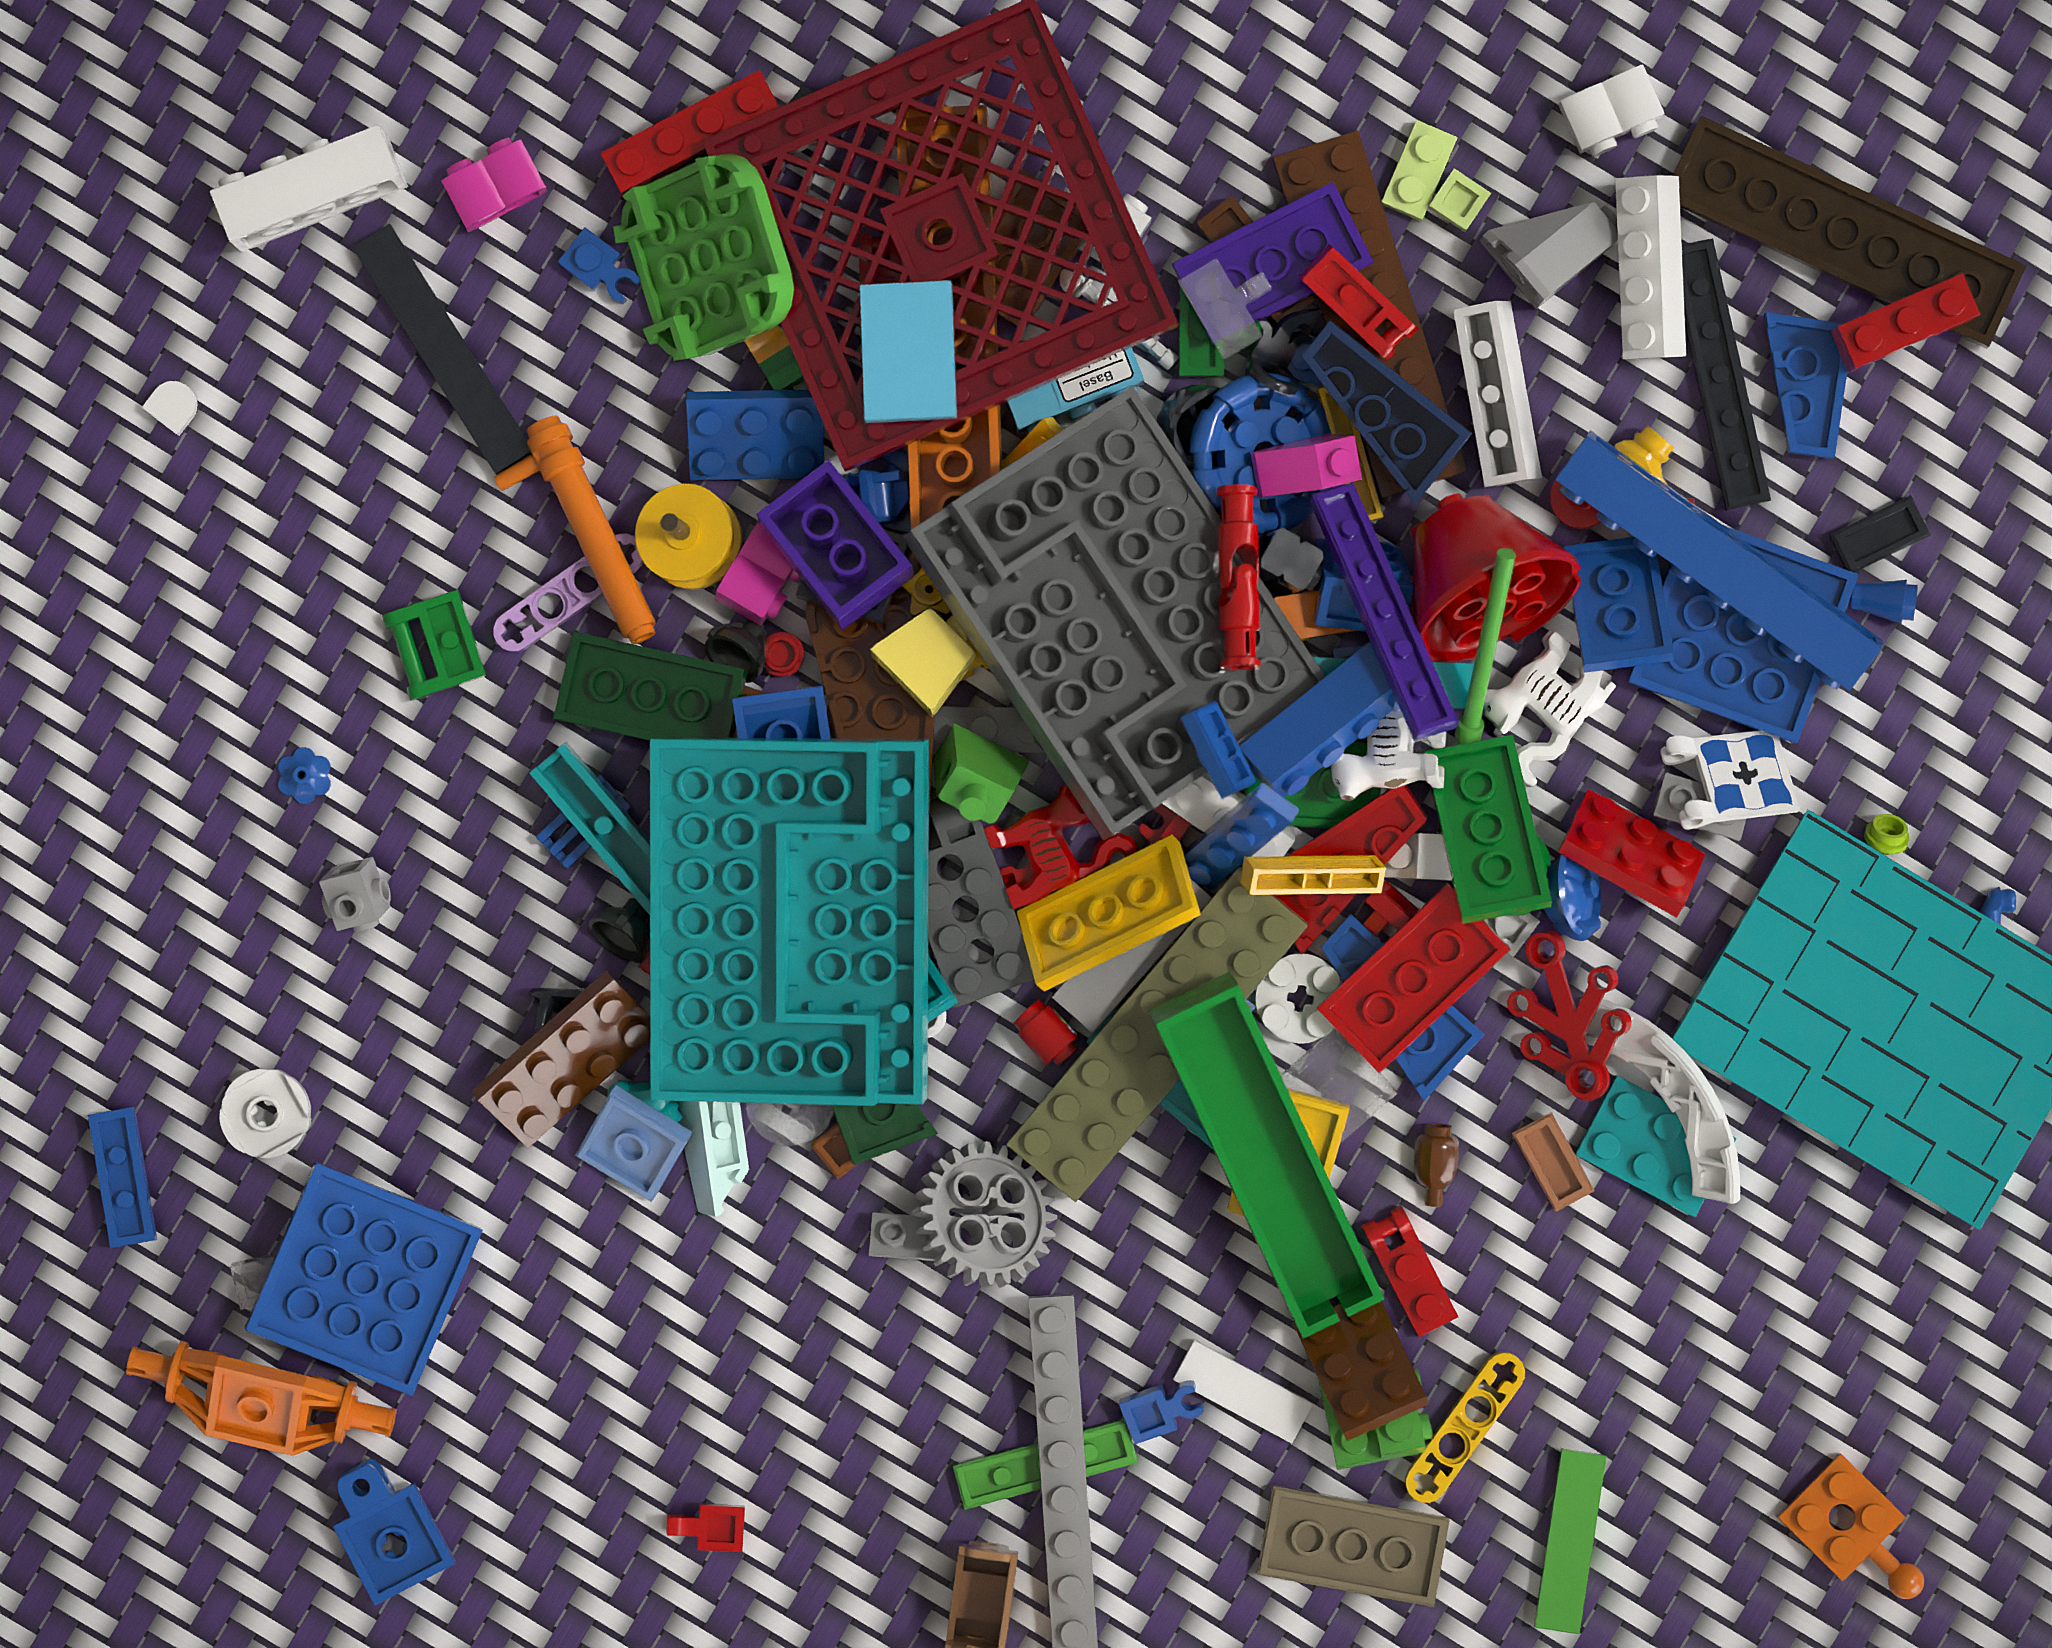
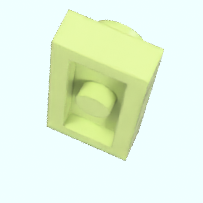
M1416 120L1382 199V205L1422 222L1458 137Z

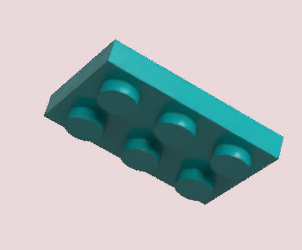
M1615 1075L1577 1147L1575 1155L1694 1218L1705 1198L1692 1195L1691 1165L1684 1140L1687 1136L1676 1112L1672 1113L1663 1099Z

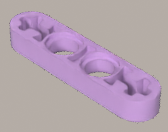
M617 534L615 537L618 543L621 542L625 547L633 544L636 548L631 554L634 562L629 565L632 573H635L643 564V560L637 550L635 537L629 534ZM584 556L503 613L496 620L493 628L497 644L507 651L521 652L601 597L603 593L599 586L593 592L584 593L579 591L575 585L577 572L585 567H590L586 557ZM548 593L559 595L564 604L562 613L554 619L543 617L538 610L540 599ZM530 606L533 617L544 627L536 632L534 625L531 624L521 632L524 638L522 642L517 643L513 639L506 642L503 638V635L507 633L505 624L510 620L516 625L522 623L528 618L522 613V610Z

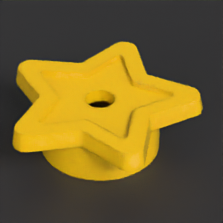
M922 567L920 572L902 585L912 595L911 614L917 615L928 608L935 609L943 614H947L950 611L948 605ZM930 585L934 590L932 593H926L925 587Z

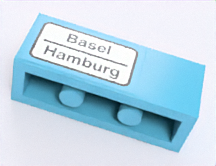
M1132 347L1011 399L1007 401L1018 433L1026 430L1030 433L1043 418L1053 417L1057 419L1070 413L1072 420H1076L1096 410L1095 403L1108 398H1114L1131 386L1138 393L1136 387L1144 385V378Z

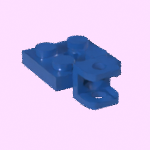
M368 1459L342 1474L338 1480V1492L350 1516L335 1523L333 1528L374 1606L455 1564L456 1560L414 1482L395 1492L385 1470L374 1459ZM365 1479L368 1481L370 1489H360L356 1484V1480ZM394 1532L396 1536L403 1535L407 1542L402 1545L403 1554L397 1556L393 1550L386 1552L383 1549L382 1545L388 1540L387 1533Z

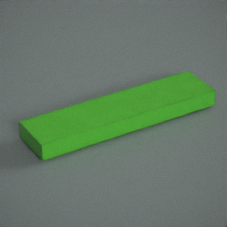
M1125 1418L1083 1429L1086 1477L1138 1463ZM1038 1442L953 1465L965 1510L1042 1489Z
M1565 1448L1560 1449L1534 1619L1535 1628L1580 1634L1606 1455Z

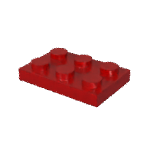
M1590 789L1582 797L1558 850L1562 855L1676 918L1686 904L1706 853L1698 850L1689 842L1680 840L1655 826L1651 821L1635 815L1617 805L1610 798L1601 796Z

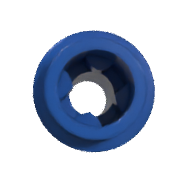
M1907 579L1864 584L1856 583L1852 594L1851 609L1861 610L1902 624V620L1914 621L1918 585L1907 584Z

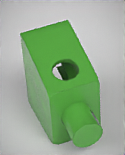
M954 723L933 757L937 797L958 808L961 815L967 820L977 821L981 819L989 824H994L1015 791L1029 764V760Z

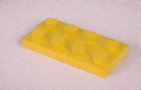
M1173 835L1016 911L1035 983L1043 991L1201 915L1181 844Z

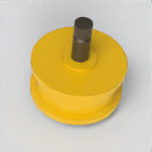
M677 484L656 493L640 512L635 530L637 550L646 566L673 586L689 590L707 588L721 581L740 553L743 543L742 528L732 508L710 490L694 484Z

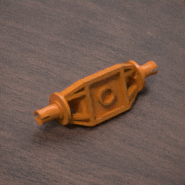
M180 1341L176 1352L172 1356L133 1347L127 1363L126 1375H134L165 1383L166 1402H175L204 1435L294 1456L332 1441L343 1443L346 1433L350 1431L351 1427L390 1437L395 1423L397 1409L358 1401V1396H356L357 1382L349 1381L348 1385L345 1386L316 1375L310 1377L226 1357L225 1354L219 1352L189 1349V1342ZM184 1376L207 1383L205 1400L182 1384ZM313 1410L337 1412L335 1422L309 1425Z

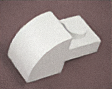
M1414 833L1384 865L1386 867L1384 877L1452 881L1442 834Z

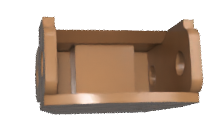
M969 1541V1544L960 1543L945 1648H1005L1018 1551L1009 1550V1547L1006 1545L992 1542Z

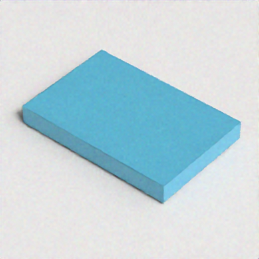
M934 281L860 285L865 422L957 419L952 282Z

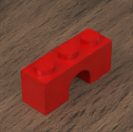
M1962 273L1842 324L1832 330L1831 335L1846 370L1850 373L1929 337L1932 338L1972 321L1981 314Z

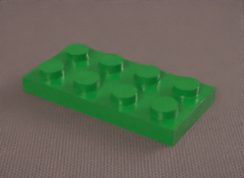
M1513 735L1425 751L1426 754L1437 756L1438 766L1444 768V787L1433 788L1431 786L1462 924L1551 907L1552 899Z

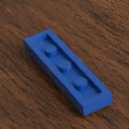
M1262 783L1183 850L1190 879L1211 890L1243 864L1244 857L1254 855L1289 826L1299 809Z

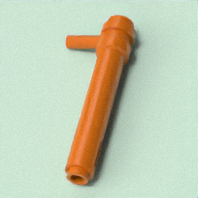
M556 415L535 422L526 430L529 436L527 445L532 455L496 474L494 479L497 486L504 491L540 471L544 481L550 482L623 638H629L631 644H638L651 638L656 634L654 630L656 621L583 469L585 464L579 448L573 447L570 442L573 435L568 425L561 423L559 416Z

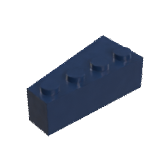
M1329 321L1302 355L1305 362L1416 505L1472 435V432L1332 321Z

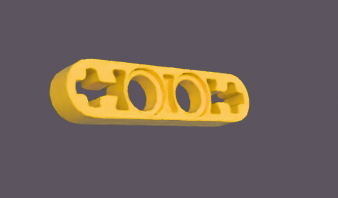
M1497 1352L1485 1361L1432 1435L1433 1438L1429 1439L1426 1443L1425 1453L1418 1454L1408 1468L1405 1475V1486L1413 1499L1421 1503H1431L1439 1499L1522 1385L1525 1378V1369L1517 1356L1509 1352ZM1508 1361L1514 1363L1511 1371L1516 1376L1512 1382L1505 1379L1501 1381L1496 1391L1504 1395L1497 1402L1489 1391L1479 1388L1478 1385L1484 1379L1491 1386L1497 1377L1496 1372L1493 1370L1494 1365L1497 1362L1505 1365ZM1475 1396L1486 1398L1491 1406L1488 1417L1480 1422L1470 1420L1465 1413L1467 1401ZM1447 1433H1457L1464 1440V1449L1455 1458H1447L1439 1450L1440 1439ZM1430 1453H1433L1440 1463L1451 1467V1469L1445 1475L1439 1468L1432 1479L1437 1485L1433 1491L1424 1489L1422 1493L1416 1492L1418 1483L1414 1476L1418 1472L1423 1475L1429 1472L1434 1464L1425 1459Z

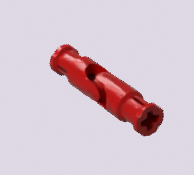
M1246 484L1224 485L1217 488V496L1221 498L1222 524L1217 526L1219 583L1221 586L1219 629L1224 632L1225 656L1224 659L1220 660V668L1230 671L1255 670L1261 668V660L1256 658V631L1260 630V604L1257 590L1259 581L1258 525L1253 523V497L1257 496V488ZM1234 553L1240 555L1244 564L1232 567L1231 561Z

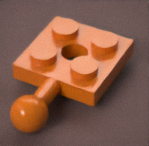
M1841 1453L1777 1516L1841 1581H1844L1869 1557L1888 1575V1585L1895 1596L1901 1599H1911L1922 1591L1924 1576L1921 1570L1910 1563L1900 1564L1881 1544L1906 1517ZM1838 1504L1848 1505L1854 1513L1852 1525L1845 1530H1836L1829 1522V1512Z

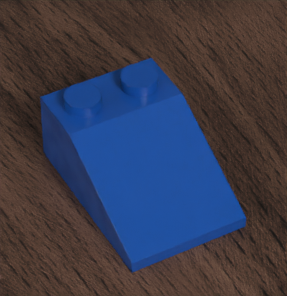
M822 685L732 698L738 738L831 739Z

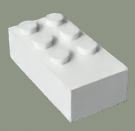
M376 125L330 144L328 139L318 140L302 148L304 154L287 160L285 155L274 157L261 163L260 167L262 170L246 177L243 172H238L218 181L220 187L210 190L229 241L241 252H244L407 188V182L390 139L383 129Z

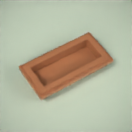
M1552 1112L1512 1133L1555 1212L1595 1191Z

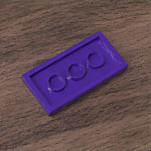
M1331 182L1173 262L1172 267L1212 345L1259 322V318H1267L1315 294L1298 276L1329 244L1358 271L1372 265L1374 261L1334 183Z

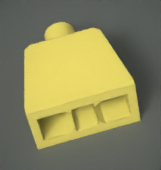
M931 608L925 610L871 648L872 658L931 717L937 713L975 660V652L965 642L968 636L954 614L945 622Z

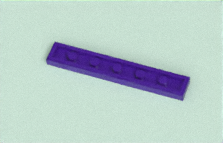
M1351 482L1313 494L1309 500L1310 505L1414 742L1456 728L1459 721L1354 483Z

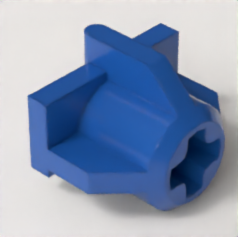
M861 470L859 476L844 478L879 524L897 522L910 504L909 472L892 471L880 473L878 471Z

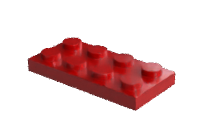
M1447 883L1317 1006V1010L1378 1073H1381L1510 951V947L1484 920L1462 924L1455 891Z

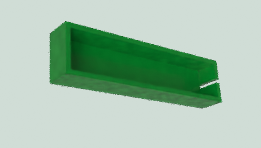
M1229 971L1148 1010L1302 1337L1306 1338L1340 1321L1329 1302V1299L1337 1296L1348 1317L1385 1300L1240 986Z

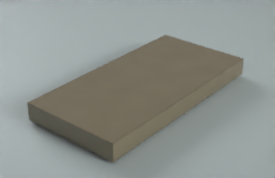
M1272 1484L1256 1573L1257 1575L1434 1607L1450 1518Z

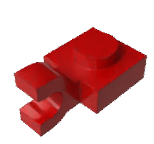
M700 1503L699 1517L667 1514V1536L698 1537L697 1550L742 1552L745 1505Z

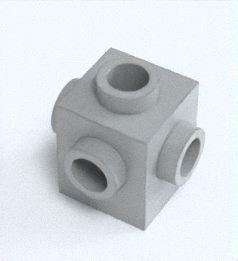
M373 857L332 867L319 881L323 891L322 904L324 911L329 918L333 919L337 931L353 927L354 932L369 930L380 923L379 919L390 907L391 893L389 885L384 878H380Z

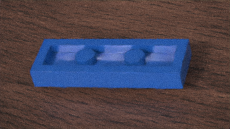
M135 1107L88 1115L110 1248L157 1240Z

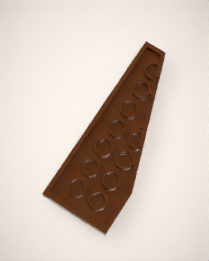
M909 548L906 558L912 565L913 575L915 576L920 572L922 566L920 563H915L912 551ZM930 585L925 587L926 593H932L934 590ZM902 586L894 591L883 625L858 618L844 630L838 627L823 606L806 602L805 618L838 739H929L930 811L935 714L931 717L871 655V648L921 614L913 615L910 613L912 595ZM932 609V610H934L940 617H942V613H941V612H939V611H937V610H935V609Z

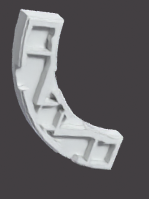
M1602 999L1585 1034L1587 1044L1594 1046L1602 1031L1601 1018L1606 1012L1620 1008L1629 1013L1632 1020L1631 1028L1626 1034L1618 1037L1611 1054L1627 1064H1634L1651 1079V1085L1661 1095L1671 1112H1676L1687 1136L1684 1140L1691 1165L1692 1195L1735 1204L1740 1200V1172L1737 1151L1724 1109L1710 1083L1689 1055L1665 1032L1635 1012ZM1612 1015L1610 1020L1611 1026L1619 1031L1622 1027V1022L1618 1016Z

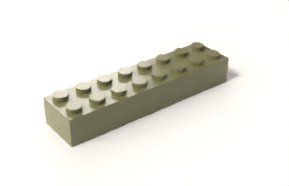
M1241 866L1235 869L1212 899L1200 911L1201 915L1194 918L1006 1144L1075 1203L1180 1079L1148 1010L1229 971L1239 984L1245 999H1247L1308 927L1307 921L1274 894L1250 895L1240 881L1242 874Z

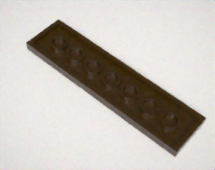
M1702 115L1698 118L1672 176H1679L1680 208L1888 304L1963 273L1981 315L1948 331L1986 349L1990 347L2026 269V265Z

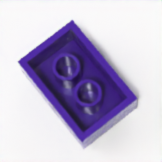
M829 460L756 514L760 527L841 630H844L914 577L910 562Z

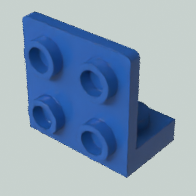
M1315 539L1314 546L1323 551L1324 557L1320 563L1323 567V575L1313 616L1315 626L1366 631L1326 539ZM1380 542L1410 609L1414 585L1403 550L1393 544Z

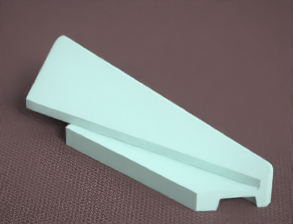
M675 1101L679 1105L677 1109L683 1116L679 1124L693 1132L684 1150L697 1210L703 1214L715 1217L720 1216L724 1211L722 1203L735 1183H741L749 1170L740 1102Z

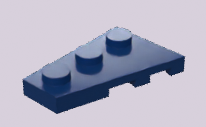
M1765 312L1764 320L1787 451L1791 454L1833 460L1836 453L1847 370L1831 335V331L1843 323Z

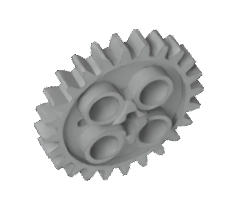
M987 1141L978 1146L977 1150L973 1143H968L961 1148V1153L956 1148L945 1154L946 1160L941 1158L931 1165L935 1173L929 1172L922 1177L921 1180L928 1188L922 1189L915 1194V1197L924 1202L925 1206L913 1211V1215L925 1219L926 1223L916 1230V1234H929L931 1239L924 1245L923 1250L930 1251L936 1249L939 1254L933 1263L935 1266L941 1265L946 1261L950 1264L947 1277L952 1278L960 1272H964L963 1281L965 1286L974 1283L977 1278H979L981 1289L992 1286L994 1280L998 1287L1002 1288L1010 1284L1011 1278L1015 1282L1026 1277L1025 1270L1031 1272L1040 1266L1037 1258H1042L1049 1254L1050 1250L1042 1242H1047L1056 1236V1233L1046 1228V1224L1055 1221L1057 1215L1046 1212L1045 1206L1055 1201V1198L1052 1196H1042L1040 1192L1047 1185V1179L1035 1182L1032 1176L1036 1169L1032 1166L1023 1169L1021 1167L1023 1158L1018 1154L1008 1159L1006 1145L997 1148L994 1153L992 1152L990 1142ZM958 1183L967 1187L970 1193V1201L961 1197L958 1191ZM1000 1186H1004L1010 1191L1012 1203H1008L1002 1198ZM982 1209V1214L970 1215ZM949 1210L955 1213H963L965 1216L953 1217L949 1214ZM1009 1213L1020 1214L1022 1220L1002 1215H1007ZM989 1216H999L994 1220L989 1221ZM959 1227L968 1231L971 1237V1245H967L961 1240ZM1002 1230L1007 1231L1011 1235L1013 1240L1012 1248L1003 1242L1001 1237Z

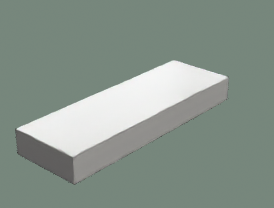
M1195 1339L1173 1377V1380L1178 1383L1189 1380L1194 1381L1196 1385L1195 1392L1290 1443H1293L1313 1406V1403Z

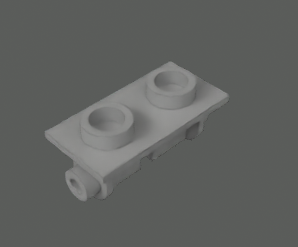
M1665 773L1661 790H1658L1654 801V807H1656L1654 816L1680 823L1679 813L1685 811L1684 805L1688 801H1707L1703 784ZM1746 819L1713 822L1697 829L1740 841Z
M872 1213L869 1256L935 1261L939 1253L936 1249L930 1251L923 1250L924 1245L931 1240L929 1234H916V1230L926 1224L925 1219L913 1215ZM959 1227V1236H960V1238H961V1229H962V1227Z

